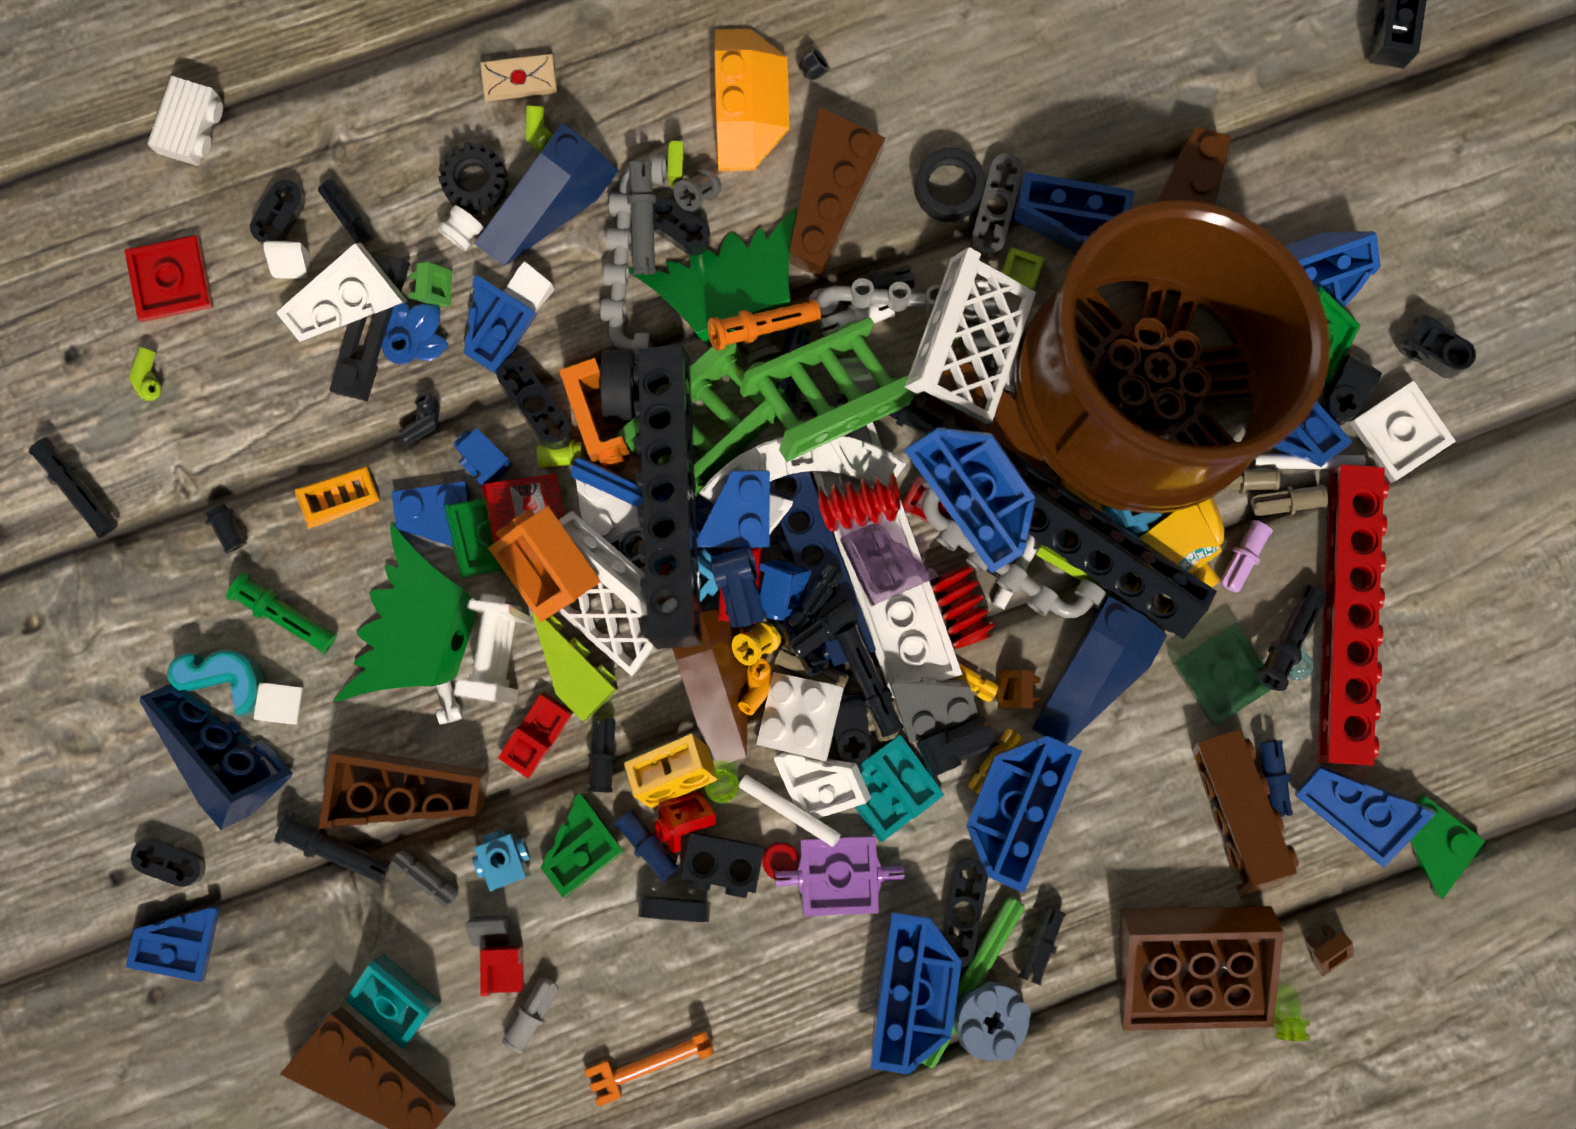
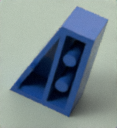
M1025 172L1019 185L1014 220L1077 253L1087 239L1103 224L1115 216L1132 209L1134 190Z

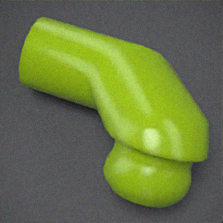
M526 106L525 139L537 153H540L553 134L544 126V107Z
M139 347L129 374V382L140 398L145 401H154L159 398L162 391L160 383L151 371L157 353Z

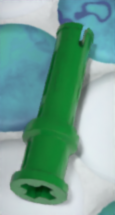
M243 571L236 577L227 591V600L230 602L236 600L252 610L253 616L257 619L268 618L289 631L292 635L319 650L323 655L329 651L337 638L336 633H332L305 614L280 600L279 594H277L275 589H266L250 579L251 574Z

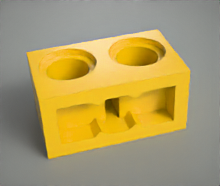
M689 734L624 763L633 797L649 808H654L658 806V803L675 799L718 780L708 746L693 734Z

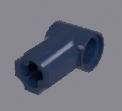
M750 547L712 555L711 568L717 587L722 589L731 628L763 621L764 615L755 582L757 580V568Z

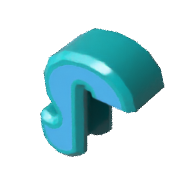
M222 649L211 653L205 660H203L202 655L186 653L177 656L169 664L167 678L170 684L179 691H193L230 682L236 715L246 717L255 711L258 686L260 682L264 683V677L258 663L246 653Z

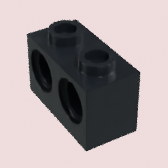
M691 832L681 879L689 880L688 887L710 891L711 885L726 887L725 894L747 898L748 892L756 893L765 846ZM704 851L714 857L715 866L711 871L700 872L695 868L693 859L697 853ZM737 859H745L751 864L752 873L746 879H736L730 872V865Z

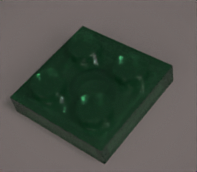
M1237 623L1228 626L1172 663L1212 726L1220 724L1272 690L1257 681L1255 673L1259 667H1263L1264 663Z

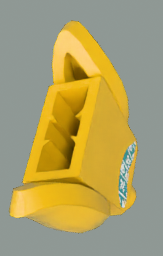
M1214 498L1191 508L1173 512L1140 537L1141 540L1213 588L1222 581L1208 564L1222 552L1220 546L1224 541L1223 520Z

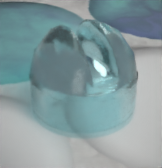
M1301 651L1302 659L1300 661L1306 662V669L1292 668L1288 679L1299 681L1311 675L1314 665L1312 658L1307 653Z

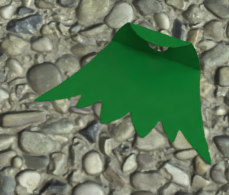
M794 208L783 218L768 239H766L763 229L759 228L754 234L749 248L736 234L730 232L721 246L719 257L709 250L700 255H690V269L682 264L667 261L666 264L670 274L656 271V274L643 275V273L641 275H634L633 268H629V273L665 299L685 319L694 332L706 344L712 347L708 334L709 318L717 317L721 320L737 316L738 312L743 310L755 314L789 306V251L797 208ZM785 317L774 319L772 322L784 320ZM735 329L727 330V332L736 331Z
M392 523L390 524L391 541L399 567L385 565V571L394 589L370 591V599L379 615L382 616V619L374 620L357 631V635L371 645L374 650L361 655L354 661V665L364 667L366 670L349 682L335 697L333 702L386 689L441 685L457 677L477 615V611L468 608L469 600L473 599L462 587L452 582L427 562L407 542ZM456 632V634H455V636H454V638H453L452 647H451V640H452V637H453L454 633Z

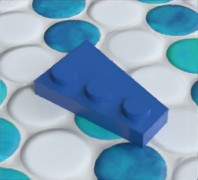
M1321 765L1294 792L1298 799L1383 868L1436 814L1434 809Z

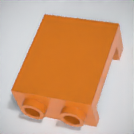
M595 358L559 370L586 450L592 462L602 465L606 469L622 464L624 462L623 457L630 455L623 437L619 436L602 442L586 396L587 393L600 389L601 371Z

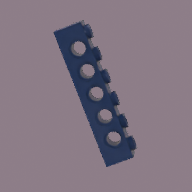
M799 472L770 481V493L793 501L792 507L779 522L783 536L777 537L784 558L791 556L795 565L811 570L806 594L815 581L821 579L820 574L826 565L832 564L844 573L843 579L837 587H834L835 596L831 600L826 601L817 615L822 617L839 605L845 598L849 599L858 610L860 618L853 621L848 627L857 625L868 653H874L876 651L835 539L823 521L818 494L810 473ZM781 479H790L796 484L797 489L790 496H782L775 489L777 482ZM794 513H803L808 517L810 524L803 531H795L788 524L789 517ZM808 547H815L820 550L822 561L818 565L809 566L802 561V551ZM836 637L832 642L827 640L818 646L823 656L831 662L833 668L848 662Z

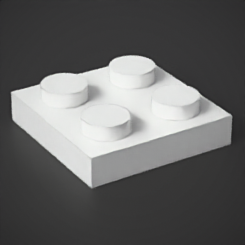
M1414 381L1349 422L1379 467H1385V475L1390 483L1397 481L1456 442Z
M773 672L756 745L827 762L844 688Z

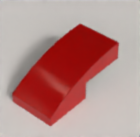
M541 693L522 724L516 728L498 759L529 779L547 755L574 712L547 693Z

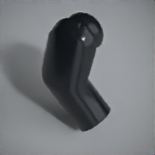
M423 392L416 397L417 412L415 421L399 430L400 435L408 446L433 432L438 425L441 407L438 399L431 393Z

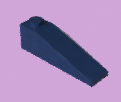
M562 123L474 244L503 266L507 265L596 202L619 170L594 146Z
M1110 596L1107 597L1101 607L1095 610L1031 729L1065 744L1071 742L1151 667L1167 634L1143 614Z
M169 684L140 696V704L195 799L220 830L253 815L292 777L293 772L270 746L261 740L255 743L241 734V727L232 721L226 724L210 713L209 706L186 691H179Z

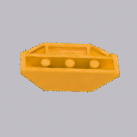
M715 29L718 171H753L790 129L788 57L752 29Z

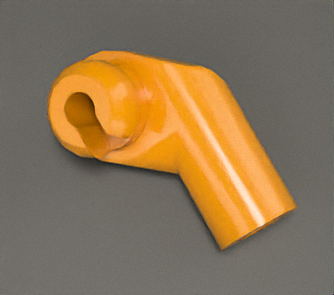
M760 658L757 663L747 668L748 692L738 703L740 710L747 715H753L769 693L772 680L771 666L763 658Z

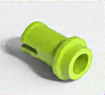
M572 439L564 448L557 450L549 449L542 445L537 446V462L540 469L552 466L573 465L578 457L585 459L583 443L576 442L575 439Z

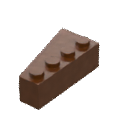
M821 107L818 109L789 251V264L822 279L883 152L885 137Z
M1241 729L1198 742L1192 750L1207 798L1209 800L1215 799L1217 806L1213 807L1214 820L1217 830L1222 835H1227L1229 840L1227 842L1228 852L1225 853L1229 867L1239 871L1243 883L1236 885L1239 898L1241 899L1282 886L1297 874L1298 858L1293 847L1286 845L1281 833L1284 830L1283 820L1277 809L1272 810L1267 795L1270 794L1269 785L1264 774H1258L1253 762L1256 759V754L1252 742L1249 738L1244 739Z
M342 1007L332 1012L280 1073V1075L389 1129H437L456 1106Z

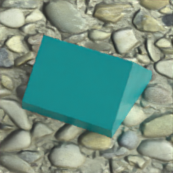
M385 954L371 961L345 1000L401 1049H404L442 1003Z

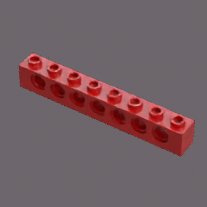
M1340 464L1329 470L1324 591L1327 594V598L1324 601L1317 758V762L1374 766V758H1377L1380 745L1378 737L1375 736V721L1379 720L1381 714L1380 700L1376 699L1377 684L1380 683L1382 678V665L1378 662V647L1382 645L1384 637L1383 627L1379 624V611L1383 608L1385 602L1384 589L1380 588L1381 573L1384 572L1386 567V553L1382 551V536H1385L1388 526L1387 516L1383 514V502L1389 492V481L1387 478H1384L1385 467ZM1354 497H1359L1364 502L1365 511L1363 514L1355 511L1353 507ZM1353 533L1359 534L1363 539L1364 546L1361 551L1356 550L1351 543ZM1353 569L1357 570L1362 576V584L1359 588L1355 587L1350 581V573ZM1351 606L1356 607L1360 611L1361 620L1358 625L1353 624L1349 619L1348 612ZM1350 643H1354L1360 652L1356 662L1350 660L1347 655V648ZM1350 679L1358 686V694L1354 699L1349 698L1345 690L1346 684ZM1348 717L1353 718L1357 725V730L1352 737L1347 735L1344 730V723Z

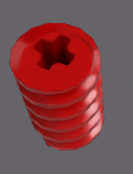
M894 473L890 474L888 485H884L880 476H876L874 488H870L865 478L860 480L859 490L856 491L850 481H846L844 493H840L836 483L831 484L830 495L826 496L821 486L818 491L821 515L825 525L831 532L837 531L840 523L846 530L851 529L854 519L860 527L867 525L869 517L875 525L880 524L883 514L889 522H894L897 519L898 510L901 508L899 488Z
M973 566L962 567L934 578L940 581L932 587L933 593L945 594L937 602L938 607H950V610L942 616L943 621H955V624L948 629V635L961 636L953 643L954 649H960L995 636L987 634L995 626V622L982 621V618L990 612V609L988 607H977V604L985 598L984 594H973L971 591L980 582L979 580H967L966 578L974 570Z

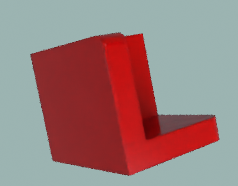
M523 945L485 946L480 950L481 997H488L492 993L521 992L524 989Z

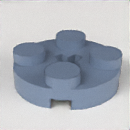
M999 982L982 983V987H978L974 991L969 990L960 998L954 1013V1030L957 1032L962 1047L974 1057L986 1061L1009 1060L1016 1054L1017 1048H1019L1027 1035L1031 1014L1030 1008L1020 995L1007 985ZM997 1012L998 1023L995 1027L988 1030L984 1019L992 1017Z

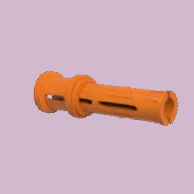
M816 300L755 314L743 310L739 311L737 316L721 320L717 317L709 318L708 334L713 348L716 351L724 350L725 345L742 341L745 344H750L760 335L810 323H818L821 320V311ZM791 315L795 316L794 318L772 322V320L787 317ZM731 329H735V330H736V331H733V332H727V330H731Z

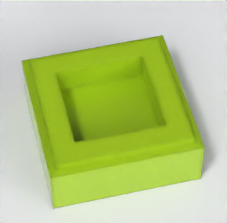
M671 141L669 143L668 181L671 188H674L678 181L684 179L685 149L683 141Z
M1010 247L1001 273L1034 291L1045 258Z

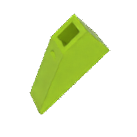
M532 612L531 614L555 693L582 721L587 722L618 691L612 685L616 678L601 663L595 668L586 659L590 652L579 640L574 637L569 642L561 634L560 630L564 626L554 615L540 622Z

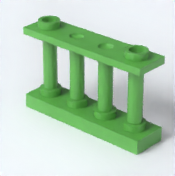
M871 317L858 323L851 321L833 334L769 362H757L746 370L740 393L743 397H746L759 390L761 391L786 429L779 448V452L786 462L910 405L915 392L905 388L909 375L898 380L891 378L866 343L874 324ZM853 349L879 388L868 394L860 392L836 356ZM823 363L848 399V403L837 408L829 406L805 370ZM792 377L816 412L817 417L807 422L798 421L774 384Z
M736 343L725 345L724 350L716 351L712 346L691 366L692 404L695 401L701 400L731 430L717 445H714L693 424L694 446L704 455L695 464L696 497L700 495L698 492L712 476L729 463L770 424H776L780 421L760 390L748 395L758 407L743 421L711 390L712 386L723 376H729L741 388L745 371L739 366V361L743 357ZM779 387L777 390L790 407L791 404L785 391ZM636 416L617 433L623 437L627 447L635 456L638 454L635 435L636 433H641L640 420H637ZM671 419L661 420L657 424L656 429L665 428ZM664 454L659 458L658 462L661 465L666 464L671 459L672 454Z

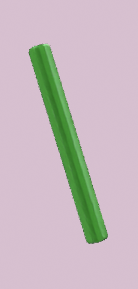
M1010 896L1005 898L977 947L972 961L967 965L960 977L956 1005L967 991H974L981 987L1024 911V904ZM953 1026V1028H952L951 1038H952L953 1034L955 1033L954 1026ZM950 1040L924 1060L922 1064L934 1068Z

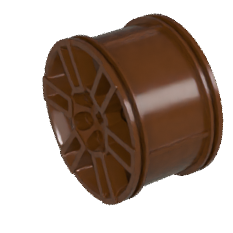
M1179 200L1155 202L1129 209L1103 224L1087 239L1067 268L1059 288L1038 309L1024 332L1016 357L1014 374V394L1022 425L1047 464L1062 479L1085 494L1089 499L1121 511L1138 513L1175 512L1199 505L1227 488L1249 467L1256 457L1269 451L1290 435L1313 409L1321 394L1329 365L1330 341L1325 311L1310 277L1294 255L1276 237L1246 217L1218 206ZM1127 282L1148 285L1140 321L1134 327L1127 325L1098 293L1097 289L1100 286ZM1167 291L1179 296L1169 329H1166L1160 322ZM1197 305L1208 312L1222 326L1234 342V345L1202 349L1199 338L1192 332H1189ZM1075 307L1083 314V316L1093 325V327H1094L1103 337H1101L1090 325H1088V324L1075 312ZM1081 353L1090 361L1089 365L1084 364ZM1115 360L1122 361L1124 366L1117 364ZM1243 365L1247 375L1211 378L1207 371ZM1122 392L1128 393L1132 397L1133 402L1126 399ZM1252 398L1250 421L1241 441H1235L1202 405L1204 400ZM1158 405L1167 410V415L1160 411ZM1189 431L1197 438V440H1198L1204 447L1200 446V445L1197 443V441L1193 438V436L1189 433Z

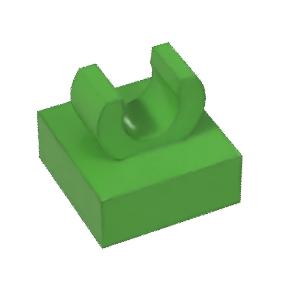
M430 262L417 263V271L410 274V279L416 281L415 292L409 293V298L427 304H436L440 308L450 307L453 271Z

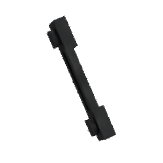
M372 252V258L401 293L410 263L402 258ZM394 307L376 313L362 361L354 358L367 317L349 324L329 391L336 395L348 396L368 402L378 370L376 363Z

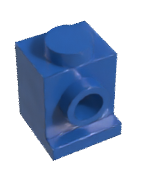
M478 428L472 433L470 431L464 432L453 444V447L463 456L458 462L473 477L480 473L481 475L476 480L482 486L487 483L496 482L513 465Z
M783 559L760 563L759 570L765 572L759 584V599L764 611L763 614L770 619L785 620L786 617L792 616L796 609L799 610L801 608L799 604L806 595L811 570Z

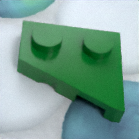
M581 793L575 796L572 802L574 805L555 837V844L548 851L540 867L562 898H567L625 852Z
M1419 795L1414 802L1434 809L1436 814L1409 843L1413 847V855L1419 867L1424 869L1433 886L1431 887L1433 894L1438 898L1444 899L1485 840L1428 797Z

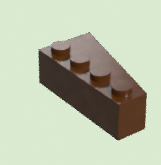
M1195 127L1185 141L1154 203L1179 200L1215 206L1231 135Z
M951 345L957 361L968 357L962 350ZM968 362L959 365L967 386L979 382L972 365ZM951 370L943 371L938 385L950 392L958 390ZM986 371L988 378L993 376L988 371ZM982 386L969 390L974 404L985 409L987 398ZM922 391V393L927 395L925 404L935 411L940 410L945 414L950 415L952 413L955 415V425L961 428L965 421H968L984 433L993 434L1000 444L1035 468H1038L1043 461V457L1037 451L1022 425L1013 392L1006 391L1005 393L1002 391L993 421L985 424Z
M342 747L329 755L318 829L343 825H367L368 823L378 822L392 823L414 819L474 816L484 808L489 771Z

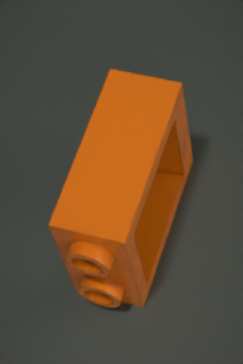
M549 506L536 514L530 508L496 533L499 540L488 548L540 622L574 602L601 582Z

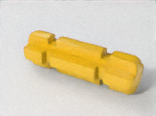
M958 663L962 675L951 679L966 680L971 691L977 693V697L986 702H991L998 691V685L987 678L985 680L981 679V675Z
M1007 729L999 739L1001 743L992 749L979 767V770H981L979 774L975 773L969 781L968 787L979 795L994 756L1023 744V737L1014 730Z

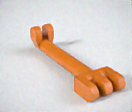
M707 1030L693 1035L691 1040L616 1070H613L610 1060L607 1059L584 1069L586 1078L593 1077L599 1073L603 1077L589 1084L591 1092L607 1088L608 1093L601 1094L594 1099L597 1107L622 1097L620 1084L697 1053L700 1059H704L713 1055L715 1051L711 1037Z

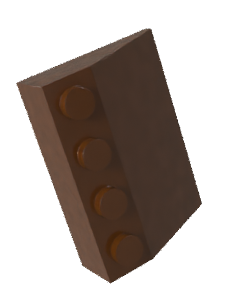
M1272 906L1121 909L1119 956L1123 1031L1274 1027L1284 931Z

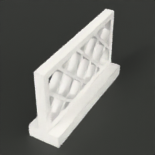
M968 247L950 259L905 388L916 394L925 391L979 421L988 424L993 421L1036 292L979 261L981 253ZM976 274L987 279L992 292L982 296L979 295L974 283ZM1010 291L1022 298L1018 311L1010 313L1003 293ZM994 297L1002 317L989 320L982 301ZM973 304L981 324L968 328L963 311L966 306ZM1004 321L1009 339L1007 343L999 345L992 325ZM983 329L991 349L978 353L971 333ZM962 336L969 357L957 361L951 345L953 339ZM993 353L998 371L995 376L988 378L981 357ZM972 361L979 382L967 386L959 365ZM948 369L951 370L958 390L952 392L938 385L941 373ZM982 386L987 398L985 409L974 404L969 390Z
M571 511L558 521L601 582L578 598L581 610H574L570 605H567L559 610L558 613L628 674L633 676L654 649V646L641 634L638 617L647 615L646 601L642 600L640 593V579L645 577V573ZM587 593H600L603 610H591ZM610 593L616 594L623 600L626 609H613ZM674 598L667 600L663 604L662 612H671L676 608L678 602ZM615 617H628L632 634H619ZM593 618H605L609 634H602L595 628ZM621 642H634L637 655L634 661L623 652Z

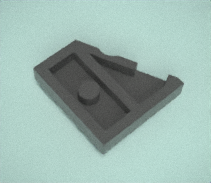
M899 676L887 678L909 743L979 717L971 688L966 680L948 679L946 681H939L936 678L921 677L920 682L901 681Z

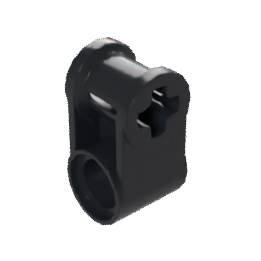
M1422 314L1416 316L1414 328L1407 339L1401 340L1397 347L1404 356L1422 364L1443 378L1458 376L1468 369L1476 359V350L1470 341L1452 332L1438 320ZM1448 351L1458 356L1459 365H1454L1449 361L1447 357Z
M1349 353L1343 359L1319 404L1339 426L1344 425L1361 411L1368 396L1379 382L1382 372Z
M862 692L842 695L833 732L838 758L841 761L856 763L857 765L864 762L871 752L868 712L862 702L865 698ZM849 738H855L856 744L863 745V750L858 752V758H852L850 752L844 753L843 747L849 744Z

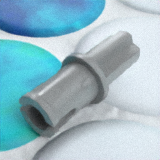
M544 977L539 979L525 1005L519 1006L517 1009L519 1015L506 1037L502 1040L506 1047L519 1054L525 1051V1047L538 1025L544 1024L545 1020L543 1017L559 991V987L555 982Z

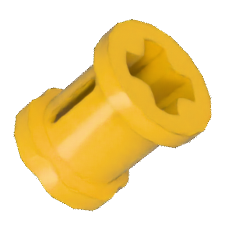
M761 621L749 633L742 632L734 637L732 640V651L739 662L744 665H753L760 660L761 655L764 653L770 654L780 647V634L773 624L768 621Z

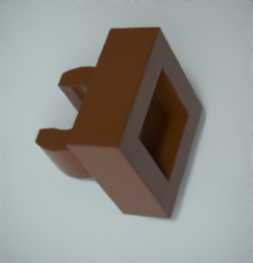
M1034 670L998 671V708H1033V704H1038L1041 701L1040 697H1033V683H1041V678L1033 676Z
M1327 924L1322 926V932L1328 938L1327 942L1319 944L1310 935L1306 937L1307 947L1312 952L1313 965L1322 976H1325L1354 956L1353 942L1344 931L1335 936L1334 930Z

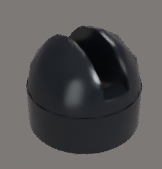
M815 47L808 49L799 59L798 69L799 71L804 68L807 70L803 75L806 79L816 80L830 70L826 59Z

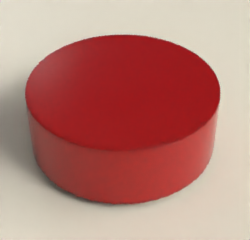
M776 842L765 850L762 865L766 874L772 879H789L790 877L775 878V871L797 870L800 859L797 850L792 845L786 842Z

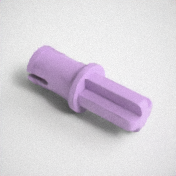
M1251 520L1250 526L1239 546L1232 549L1234 555L1221 578L1220 584L1225 589L1236 593L1239 592L1252 567L1260 563L1258 557L1269 536L1273 533V530L1268 525L1260 521Z

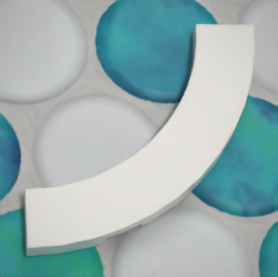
M845 436L786 462L779 452L782 437L742 453L712 476L698 493L714 504L731 470H769L770 481L799 472H832L846 475L859 481L865 478L868 485L874 488L876 476H880L884 485H888L890 474L894 473L897 478L906 463L874 444Z

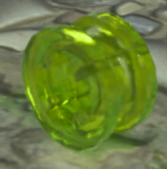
M719 769L716 770L718 780L723 775L729 777L731 782L728 785L733 784L732 792L730 794L724 792L721 796H717L713 793L716 787H711V783L705 785V791L713 801L726 803L735 797L739 784L736 776L731 771Z
M1299 1017L1275 1018V1023L1279 1025V1031L1275 1032V1038L1287 1041L1310 1040V1034L1306 1032V1027L1310 1026L1309 1019Z

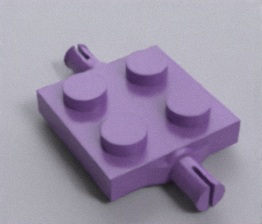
M875 836L840 837L834 847L819 838L800 839V861L797 870H776L775 878L790 877V879H776L775 887L798 886L802 895L803 916L879 913L878 893L882 882H903V874L889 875V873H904L903 865L881 867L876 853Z

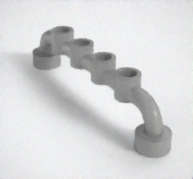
M649 155L648 161L652 162V184L664 185L667 173L665 155ZM628 168L622 176L619 192H611L609 198L610 214L617 215L616 228L607 229V249L615 251L614 263H605L603 279L605 285H612L611 299H602L600 312L601 320L609 321V337L614 346L619 350H632L634 361L638 362V349L652 348L653 337L651 333H635L634 340L625 337L623 333V323L626 319V286H628L629 282L628 259L632 246L631 205L627 204V196L631 195L630 168Z
M860 278L855 280L852 286H832L817 289L811 294L809 301H817L821 311V318L836 314L838 301H851L857 308H866L871 303L884 304L896 312L903 311L907 307L924 308L926 312L931 314L935 304L931 299L937 298L941 286L933 285L927 289L926 293L911 292L910 287L906 283L895 282L890 286L889 290L874 289L870 280ZM978 290L980 296L984 295L980 290ZM857 292H865L866 295H860ZM895 295H901L904 298H896ZM986 299L982 301L987 314H991L990 320L1002 317L995 300ZM973 305L964 308L963 315L965 317H978ZM1008 305L1010 313L1017 311L1014 307ZM1004 321L992 325L996 336L1002 338L1009 337Z
M925 480L923 486L927 493L923 500V512L927 521L940 532L936 540L951 551H955L958 545L968 551L970 555L966 561L975 569L985 573L988 567L956 522L948 520L939 512V498ZM1008 563L996 571L1001 575L997 580L999 586L1012 594H1016L1020 588L1031 596L1027 605L1044 616L1051 610L1053 613L1064 618H1076L1084 615L1091 607L1099 609L1108 596L1102 588L1083 579L1074 592L1079 599L1074 603H1066L1058 598L1054 591L1031 579L1023 569L1015 564Z

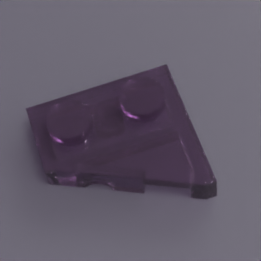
M870 524L840 539L871 607L938 577L936 571L931 567L926 568L911 555L913 552L902 543L895 542L891 538L890 533L879 524Z

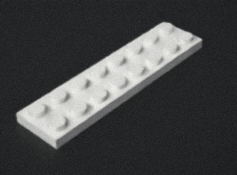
M843 403L837 404V407L842 406V405H844V404H843ZM805 415L800 420L807 422L817 416L809 417V415ZM873 422L844 435L845 437L855 438L863 442L866 441L882 448ZM811 471L817 490L819 491L821 486L826 496L830 495L831 484L836 483L840 493H844L846 481L852 483L855 491L859 490L860 481L855 478L832 472ZM901 500V508L898 510V516L894 522H889L883 514L880 524L875 525L869 517L867 525L860 527L854 519L851 529L846 530L840 523L838 530L832 532L876 649L874 653L881 667L886 687L890 691L891 688L887 678L891 676H899L901 681L920 682L921 677L945 681L962 675Z

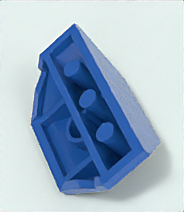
M1374 231L1320 233L1285 245L1302 265L1313 285L1322 287L1343 308L1362 289L1370 275H1374L1381 267L1377 234Z
M935 428L905 448L904 451L991 573L1024 554L1036 496L993 434Z
M1044 736L994 756L966 824V828L989 878L1025 893L1082 750L1049 736Z
M895 912L891 914L884 944L873 1021L871 1069L910 1074L919 1064L951 1039L962 961L933 921L928 917Z

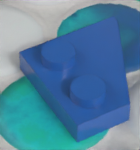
M476 275L472 285L474 287L472 308H469V333L465 339L464 354L496 374L498 367L504 360L510 357L537 314L531 308Z
M1316 401L1305 420L1274 448L1322 467L1346 449L1352 440Z
M769 470L730 471L700 534H698V547H769Z
M465 481L391 492L396 529L453 547L443 508L448 504L470 501L468 485Z
M211 907L134 929L125 968L198 982L204 981L221 907Z

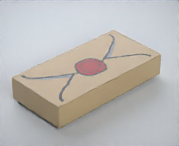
M552 54L480 62L486 102L558 93Z

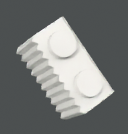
M171 76L147 144L157 154L199 166L201 158L206 157L211 148L210 132L212 131V125L214 123L217 124L222 116L223 104L221 103V98L208 86L205 87L202 84Z

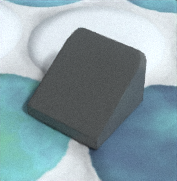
M507 915L472 917L465 922L466 931L473 946L507 945L510 942V925Z

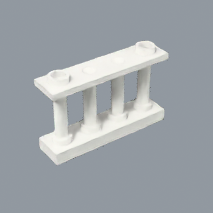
M482 594L481 601L469 600L468 608L483 614L474 671L469 673L468 681L457 679L454 695L516 704L518 690L509 688L510 681L506 680L515 622L529 624L530 616L521 612L520 606L505 604L506 598L486 594Z

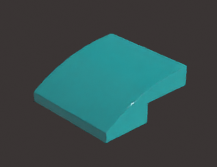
M898 735L864 762L857 765L871 798L866 803L854 808L879 842L885 841L911 819L919 816L945 795L901 735Z

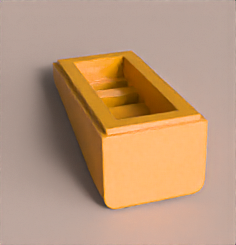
M367 466L295 489V497L307 529L325 524L379 502ZM358 479L365 495L361 498L357 497L352 484L353 481ZM343 485L350 499L346 503L343 502L338 487ZM328 491L331 492L336 505L329 508L324 493ZM316 497L321 511L314 513L309 499Z

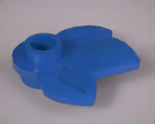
M405 302L394 306L386 330V336L382 343V351L385 357L397 365L408 364L414 359L431 361L438 358L449 346L445 339L435 334L440 322V307L436 304H421L410 310ZM397 341H406V346L402 350L394 349Z

